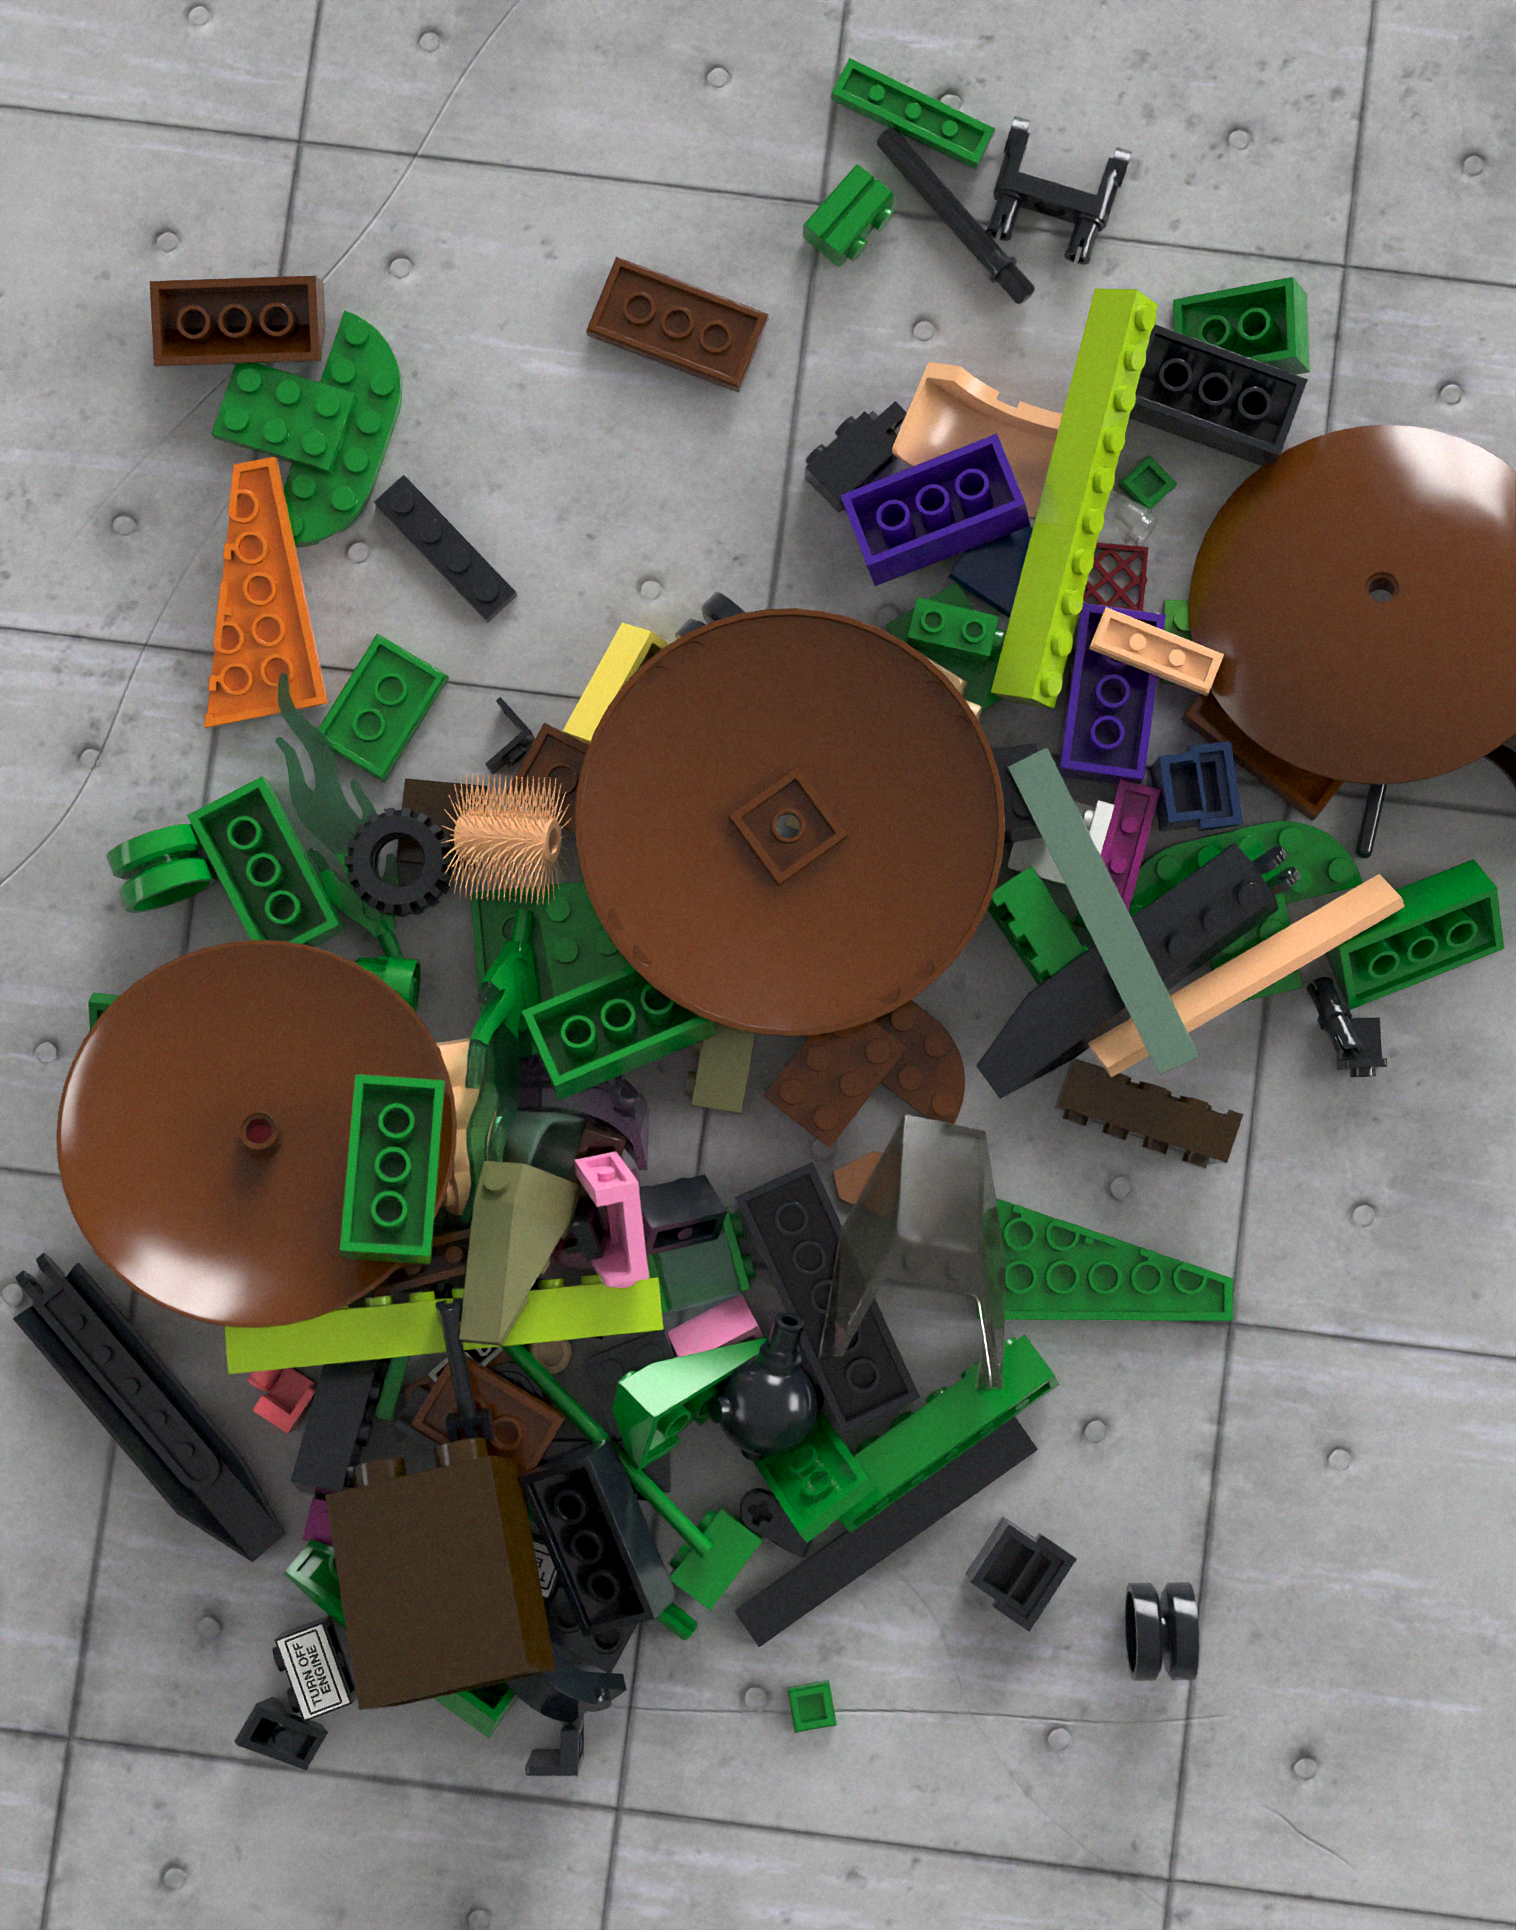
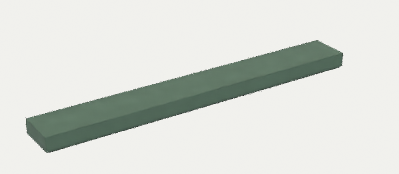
M1044 748L1009 766L1008 768L1159 1075L1199 1057L1200 1055L1049 750Z

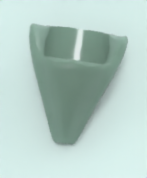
M497 1110L496 1123L500 1134L502 1153L510 1163H523L568 1180L585 1119L576 1115L557 1112Z

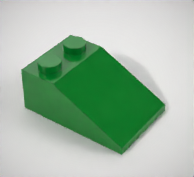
M1294 277L1173 299L1174 331L1295 375L1310 372L1307 293Z

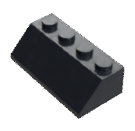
M1155 324L1146 350V362L1141 370L1135 393V405L1130 412L1129 418L1260 466L1266 463L1275 464L1281 455L1308 379Z
M612 1438L576 1448L518 1477L583 1637L655 1619L677 1597Z

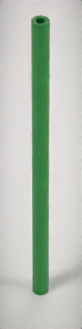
M522 1344L500 1346L592 1443L611 1438ZM613 1440L630 1483L702 1558L714 1545L642 1470L637 1471L632 1466L629 1456Z

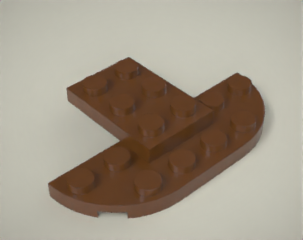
M910 1000L894 1011L868 1023L842 1031L809 1036L763 1097L829 1148L880 1083L944 1133L948 1134L959 1115L963 1103L965 1073L961 1055L949 1032L931 1014L913 1000Z

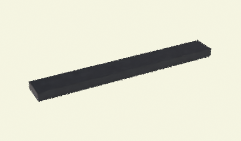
M1012 1418L852 1533L848 1530L757 1593L735 1609L736 1615L758 1647H761L1038 1450L1017 1418Z

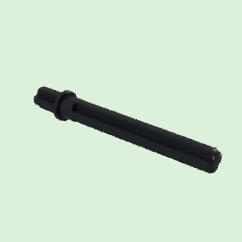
M890 127L884 131L877 140V146L991 274L989 280L992 283L998 282L1016 304L1020 305L1027 301L1034 293L1035 287L1015 265L1017 262L1016 258H1009L895 128Z

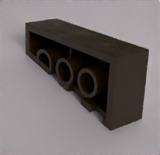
M1079 1059L1071 1060L1055 1105L1056 1109L1064 1111L1062 1119L1081 1126H1086L1088 1120L1104 1125L1102 1133L1125 1141L1128 1134L1144 1140L1143 1148L1166 1155L1168 1148L1184 1154L1183 1162L1199 1168L1206 1169L1208 1163L1221 1164L1228 1162L1244 1114L1230 1109L1228 1113L1222 1114L1211 1110L1212 1106L1206 1101L1181 1095L1177 1098L1171 1096L1172 1092L1166 1088L1142 1081L1137 1084L1131 1081V1077L1121 1073L1110 1077L1103 1067Z

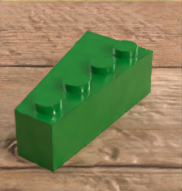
M1032 866L994 890L987 911L1038 986L1088 950L1086 945L1082 946L1074 934L1075 929L1071 921L1062 910H1059L1051 897L1049 889Z

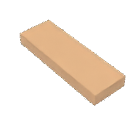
M1107 607L1102 614L1089 649L1205 696H1207L1224 656L1222 653Z

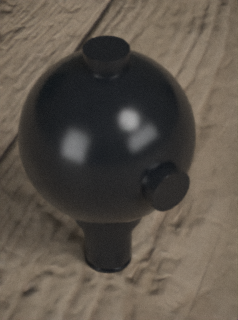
M778 1313L775 1316L770 1337L766 1343L760 1346L759 1353L743 1363L732 1375L723 1379L717 1389L719 1391L718 1396L713 1397L709 1403V1414L712 1421L720 1424L727 1438L739 1447L741 1454L749 1460L761 1461L766 1456H775L794 1449L808 1436L814 1426L817 1411L823 1407L824 1396L821 1388L818 1385H814L810 1375L800 1365L802 1357L798 1346L804 1328V1321L791 1313Z

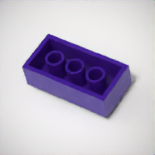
M997 434L840 495L874 586L1031 526L1026 503Z
M1083 603L1074 631L1056 766L1062 777L1117 784L1122 779L1141 784L1145 777L1158 676L1089 649V646L1106 607L1164 630L1166 614Z

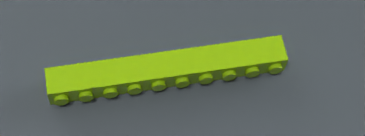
M1095 288L991 689V693L1012 703L1054 709L1057 696L1062 689V677L1068 654L1073 646V634L1078 614L1083 607V595L1087 579L1093 568L1096 544L1099 533L1104 525L1105 509L1110 491L1114 486V474L1120 451L1125 444V432L1130 412L1135 405V393L1140 373L1146 362V350L1157 318L1158 304L1137 289Z
M648 1269L649 1279L636 1281L633 1286L627 1288L607 1287L598 1274L581 1276V1285L564 1286L563 1278L539 1280L538 1289H532L528 1292L527 1297L529 1301L502 1346L663 1330L659 1277H650ZM465 1288L452 1289V1298L435 1299L434 1291L409 1294V1302L392 1304L391 1296L365 1298V1307L349 1308L348 1304L315 1319L284 1326L266 1328L224 1326L228 1374L447 1352L435 1304L436 1301L446 1300L447 1304L453 1302V1299L464 1298ZM463 1342L464 1350L500 1347L497 1345Z

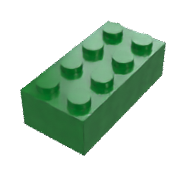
M263 776L187 815L251 940L285 941L315 947L347 930L332 900L327 895L324 885L272 784Z
M631 965L522 1011L526 1028L558 1101L715 1035V1022L704 1019L677 1005L649 984Z
M355 1074L340 1243L342 1259L431 1264L445 1080Z

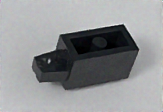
M895 401L879 416L874 411H871L869 414L864 411L857 419L850 416L835 431L837 438L827 447L823 444L819 445L806 458L805 462L808 465L805 467V479L838 513L845 508L840 495L870 484L897 458L892 452L897 438V434L894 431L903 423L907 412Z

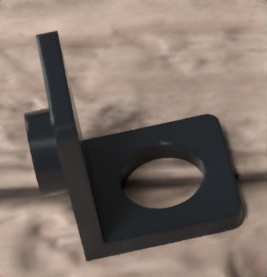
M501 697L496 700V703L521 733L486 762L485 765L492 774L499 771L505 764L508 767H512L518 763L528 752L525 747L535 739L531 730Z

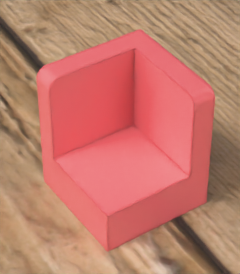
M286 1368L274 1383L271 1391L262 1395L252 1410L288 1434L297 1428L311 1407L318 1384L295 1368Z

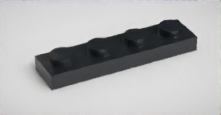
M405 475L401 476L374 501L376 507L487 623L517 596L516 591Z

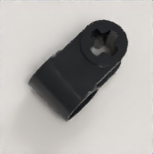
M755 1488L746 1492L741 1498L739 1505L740 1514L745 1526L751 1531L771 1540L782 1549L805 1558L814 1538L808 1543L803 1539L772 1492L762 1488ZM762 1500L766 1501L765 1505L769 1512L768 1516L760 1514L757 1520L753 1519V1513L749 1506L751 1504L758 1506Z

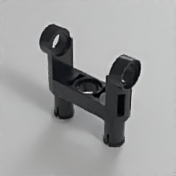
M1014 116L1004 148L1005 156L993 190L996 204L986 232L996 239L999 226L1003 223L1000 240H1011L1020 208L1061 219L1074 224L1064 257L1074 262L1078 247H1081L1082 251L1077 264H1089L1097 234L1107 226L1118 188H1121L1132 151L1116 147L1113 158H1108L1098 193L1095 195L1020 172L1030 136L1028 132L1030 120Z

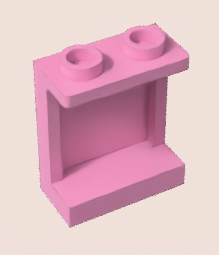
M617 1152L574 1160L576 1176L596 1206L605 1205L609 1240L606 1242L603 1258L591 1260V1264L607 1287L627 1288L633 1286L636 1281L649 1279L638 1181Z

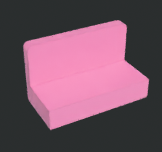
M742 1294L731 1297L668 1332L678 1357L765 1338Z

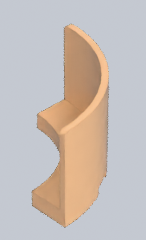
M928 362L893 445V454L910 467H913L997 434L1026 503L1029 519L1035 520L1062 413L1038 408L1021 401L1017 408L997 400L999 391L981 382L961 366Z

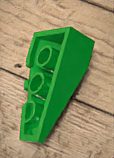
M769 1337L651 1363L638 1372L630 1371L625 1374L616 1386L617 1393L612 1412L632 1466L637 1471L641 1470L680 1443V1438L677 1434L693 1421L699 1426L710 1418V1400L718 1396L719 1391L717 1389L720 1382L732 1375L752 1356L757 1355L760 1346L766 1343Z

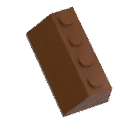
M316 275L149 281L155 367L321 361L326 326L324 283Z

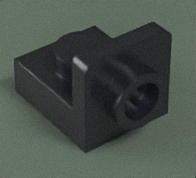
M1380 1017L1352 1018L1350 1022L1359 1041L1363 1045V1050L1358 1054L1354 1047H1351L1356 1057L1349 1060H1339L1337 1058V1070H1350V1077L1376 1076V1069L1388 1067L1387 1058H1382Z

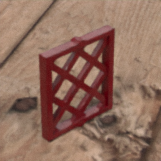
M1097 542L1095 549L1105 551L1098 557H1094L1093 567L1104 578L1094 586L1087 580L1086 588L1088 591L1084 593L1083 601L1093 595L1099 602V604L1095 605L1143 611L1145 585L1148 581L1146 577L1148 547ZM1116 551L1133 554L1124 561ZM1111 554L1119 566L1108 574L1099 562ZM1139 556L1142 560L1141 574L1137 576L1128 565ZM1122 569L1132 579L1123 589L1113 580V577ZM1108 582L1117 593L1106 602L1097 590ZM1135 585L1140 588L1139 602L1136 604L1125 594ZM1121 597L1128 607L1111 605Z

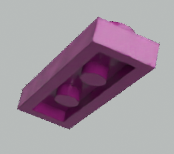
M1120 779L1112 804L1115 806L1101 851V857L1129 911L1160 790Z

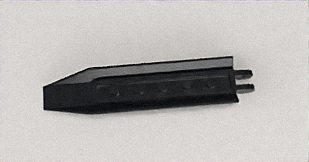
M1234 842L1132 917L1167 991L1279 910L1274 895L1287 891L1301 879L1299 871L1293 866L1284 869L1267 882L1261 876V874L1272 871L1285 861L1288 854L1282 846H1275L1254 861H1251ZM1093 945L1030 991L976 1065L1000 1099L1075 1059L1090 1048L1088 1044L1090 1041L1131 1018L1096 945Z
M42 1253L36 1259L40 1270L46 1274L54 1285L44 1293L42 1287L31 1274L24 1270L21 1271L15 1278L34 1303L14 1317L13 1320L176 1514L246 1559L254 1562L286 1533L244 1457L83 1266L77 1263L68 1275L65 1276L52 1258L46 1255V1253Z

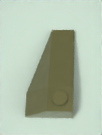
M484 1161L473 1205L459 1335L461 1342L497 1346L504 1344L529 1301L527 1297L528 1292L540 1273L545 1274L551 1263L548 1258L559 1239L564 1240L572 1227L581 1190L579 1184L523 1163Z

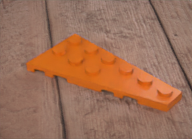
M276 457L233 465L228 508L229 522L227 540L224 544L223 552L224 567L222 582H220L213 641L214 656L212 674L209 677L208 691L210 692L204 728L328 704Z

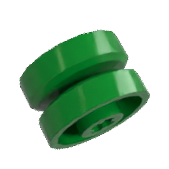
M179 824L150 831L125 841L108 852L106 857L113 876L124 880L129 879L119 891L127 912L140 913L172 905L199 894L214 884L216 880L209 861L198 857L193 858L202 848V844L192 824Z

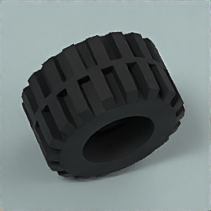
M403 807L402 810L387 808L384 809V813L379 815L375 812L368 816L369 821L364 825L359 823L354 829L357 832L353 839L349 838L346 847L349 849L348 856H344V865L348 868V874H346L348 881L354 887V892L359 898L381 913L392 914L398 917L424 913L426 908L436 906L440 902L438 899L443 893L447 894L450 889L448 885L454 871V867H452L453 862L451 863L454 851H451L450 841L445 842L449 840L446 834L435 822L421 812L419 814L412 809ZM401 838L410 839L416 842L424 853V869L419 878L412 884L405 887L390 886L377 873V857L381 849L389 842Z

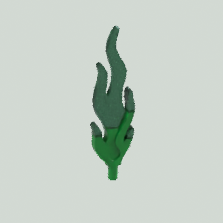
M282 673L279 678L277 698L281 715L306 748L315 775L314 792L306 784L303 768L296 750L282 737L275 739L276 744L285 754L292 803L303 824L335 855L343 866L345 874H348V868L344 865V856H348L349 849L346 847L349 838L353 839L357 832L354 829L359 823L364 825L369 821L368 816L375 813L376 809L356 779H352L350 784L354 797L362 809V819L349 806L339 783L336 758L331 743L322 732L314 727L296 709L291 698L288 674ZM310 848L308 854L316 864L324 888L332 902L343 913L364 926L373 938H378L385 956L404 957L393 932L397 930L395 915L381 913L369 906L354 892L355 889L349 883L347 875L345 883H342L329 861L318 850ZM379 853V855H378V857H377V862H376V869H377V873H378V875H379V877H380V874H379L380 853ZM388 854L384 875L381 879L390 886L400 887L398 862L393 854Z
M518 909L516 911L511 941H505L500 955L487 971L478 993L477 1003L487 1006L475 1025L467 1053L465 1087L467 1089H478L480 1087L466 1131L471 1186L469 1198L461 1216L462 1222H469L472 1219L474 1199L483 1163L487 1161V1153L488 1161L503 1162V1149L519 1105L521 1091L520 1058L531 1057L532 1039L522 1014L523 1010L538 1004V986L532 955L533 947L528 944L533 912L529 910ZM495 1111H496V1115H495V1119H494V1122H493V1125H492V1128H491L490 1138H489L488 1147H487V1141H488V1134H489V1130H490V1125H491V1122H492L494 1113H495Z

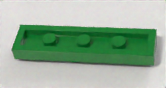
M851 58L848 59L831 92V100L889 128L893 127L899 133L975 170L978 168L995 134L996 128Z

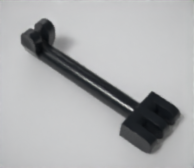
M463 1298L453 1299V1302L447 1304L446 1300L436 1301L437 1318L442 1326L458 1407L457 1413H450L446 1418L449 1441L461 1440L460 1429L462 1428L465 1429L466 1439L478 1438L477 1426H482L483 1437L486 1441L495 1440V1430L491 1409L476 1410L464 1346L463 1342L459 1340V1322L462 1316Z

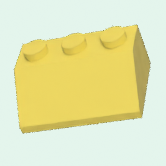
M622 622L565 725L563 732L589 746L593 733L607 707L623 685L644 663L669 644L652 631Z

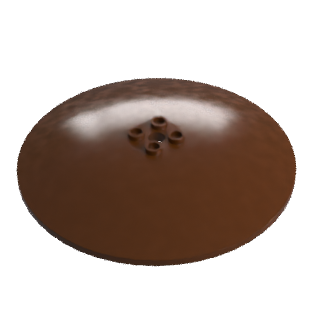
M782 608L740 613L713 621L670 643L635 672L609 704L593 733L584 757L577 787L575 831L580 870L589 899L601 925L613 944L636 972L677 1005L704 1019L750 1033L789 1037L837 1032L868 1023L894 1011L919 995L947 970L975 934L989 906L997 884L1003 857L1005 814L999 771L991 746L979 720L967 701L944 673L903 640L876 626L852 617L826 611ZM783 815H792L800 823V832L792 838L783 837L776 829V821Z

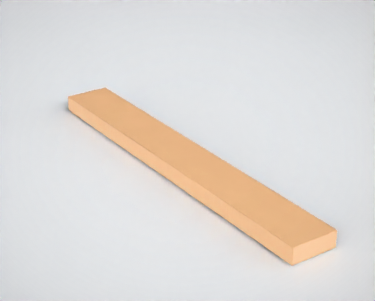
M1378 874L1171 994L1170 997L1188 1033L1404 908L1403 899ZM1132 1018L1088 1043L1092 1053L1110 1077L1117 1075L1149 1056Z

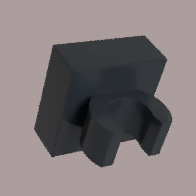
M593 1200L577 1203L572 1227L569 1231L576 1238L566 1240L564 1251L566 1254H575L582 1250L586 1261L603 1258L608 1233L596 1204Z

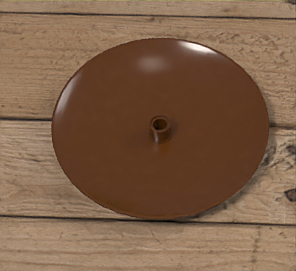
M1371 425L1338 430L1309 439L1281 453L1275 464L1266 463L1250 475L1228 498L1207 530L1196 557L1189 593V625L1192 642L1224 654L1210 691L1235 725L1257 745L1278 759L1301 770L1324 778L1371 785L1402 784L1426 780L1453 772L1479 760L1516 734V471L1482 447L1453 435L1414 426ZM1376 590H1385L1392 597L1382 602L1374 600L1370 594Z
M271 940L229 942L188 953L156 968L122 993L98 1018L83 1040L71 1064L63 1087L58 1110L56 1135L58 1166L68 1204L84 1237L113 1273L137 1293L172 1312L208 1324L236 1328H266L290 1325L323 1316L363 1297L384 1282L403 1263L341 1258L340 1243L355 1074L445 1080L435 1219L444 1200L452 1175L456 1152L457 1119L449 1073L440 1050L429 1030L413 1008L393 988L375 974L353 961L309 945ZM263 1125L270 1128L272 1134L266 1142L256 1144L248 1139L249 1132L255 1126Z

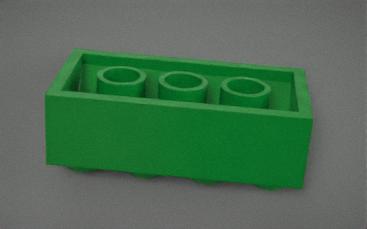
M1474 859L1396 889V892L1403 899L1404 908L1325 953L1346 1005L1350 1010L1504 949L1497 887Z

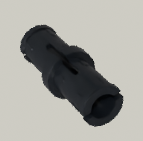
M1320 977L1313 980L1318 990L1310 983L1307 986V992L1311 996L1319 1014L1317 1022L1320 1029H1324L1327 1032L1339 1060H1349L1356 1057L1351 1047H1354L1356 1053L1360 1054L1363 1050V1045L1359 1041L1350 1022L1352 1019L1350 1009L1342 1004L1334 987V982L1330 977Z

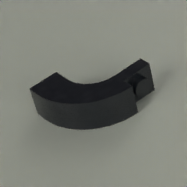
M552 1642L556 1671L506 1682L512 1691L535 1711L551 1719L567 1723L574 1722L588 1711L598 1712L607 1709L612 1705V1700L627 1690L623 1674L580 1670L569 1664L557 1652Z

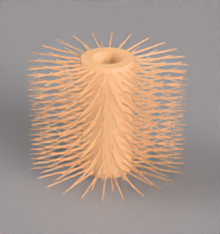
M466 773V805L463 799L461 782L460 793L463 811L461 812L456 791L459 805L457 808L461 816H458L454 807L458 817L457 821L451 817L456 824L455 830L447 828L454 832V835H451L454 836V839L445 841L454 840L455 847L451 851L456 850V854L451 863L456 855H458L453 874L458 861H460L458 874L455 878L456 884L462 868L460 896L464 875L465 897L470 877L471 899L474 879L476 878V900L478 898L480 879L482 883V900L486 880L488 901L492 878L493 899L495 885L498 882L499 901L503 880L504 902L507 883L509 882L510 902L511 889L514 882V901L516 902L517 887L520 884V903L524 882L526 886V903L529 886L531 885L533 899L536 884L537 904L541 884L544 902L545 884L547 883L549 905L550 876L554 895L552 864L554 865L558 883V871L555 867V861L562 874L557 860L559 856L564 861L559 854L560 847L566 850L569 849L561 846V843H563L561 838L570 836L561 837V830L571 820L570 818L562 827L559 826L566 812L565 810L560 821L557 822L561 814L562 803L555 819L560 798L558 794L554 807L556 778L550 802L551 777L546 797L545 777L542 795L540 796L539 777L535 796L533 776L532 790L529 798L528 776L525 796L523 794V776L521 777V790L518 796L516 775L513 796L511 775L507 797L506 776L504 791L501 794V777L499 775V787L496 797L495 774L491 795L489 786L490 775H488V788L485 795V776L483 774L480 796L479 779L477 777V787L474 796L473 775H471L472 783L469 800ZM488 791H489V804H488V806H487ZM538 791H539V805H538V807H537ZM521 792H522V805H521V808H520ZM515 793H516V807H515V804H514ZM549 796V810L547 811V803ZM483 868H484V870H485L484 882H483ZM511 871H512V875H511V886H510V873H511ZM516 871H517V873H518L517 886H516ZM545 872V881L543 889V873Z

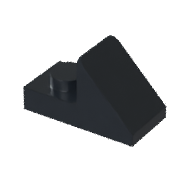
M271 1697L256 1703L234 1742L237 1746L307 1770L328 1732L322 1724L311 1720L303 1722L302 1717L287 1712L277 1698Z

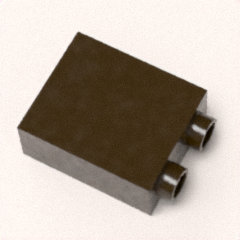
M470 1438L439 1445L433 1449L437 1468L407 1475L405 1459L401 1457L375 1460L357 1465L352 1468L356 1488L325 1495L359 1710L392 1708L556 1671L526 1499L518 1477L521 1476L519 1460L488 1456L485 1438Z

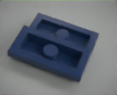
M1028 526L965 551L948 577L1010 618L1033 528Z

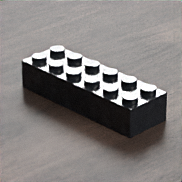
M811 1162L735 1197L787 1313L797 1315L804 1321L800 1342L841 1433L850 1431L919 1399V1393L814 1163Z

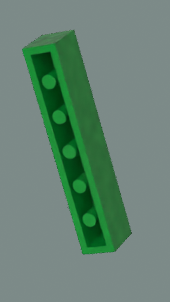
M1025 1334L1019 1339L1012 1337L1004 1341L996 1348V1355L984 1364L976 1362L970 1365L961 1373L960 1381L950 1388L943 1386L935 1390L926 1398L927 1404L915 1413L907 1411L901 1414L891 1423V1430L879 1438L875 1435L866 1439L856 1448L857 1454L854 1457L871 1479L876 1489L868 1494L860 1503L839 1517L843 1526L850 1533L1059 1386L1054 1373Z

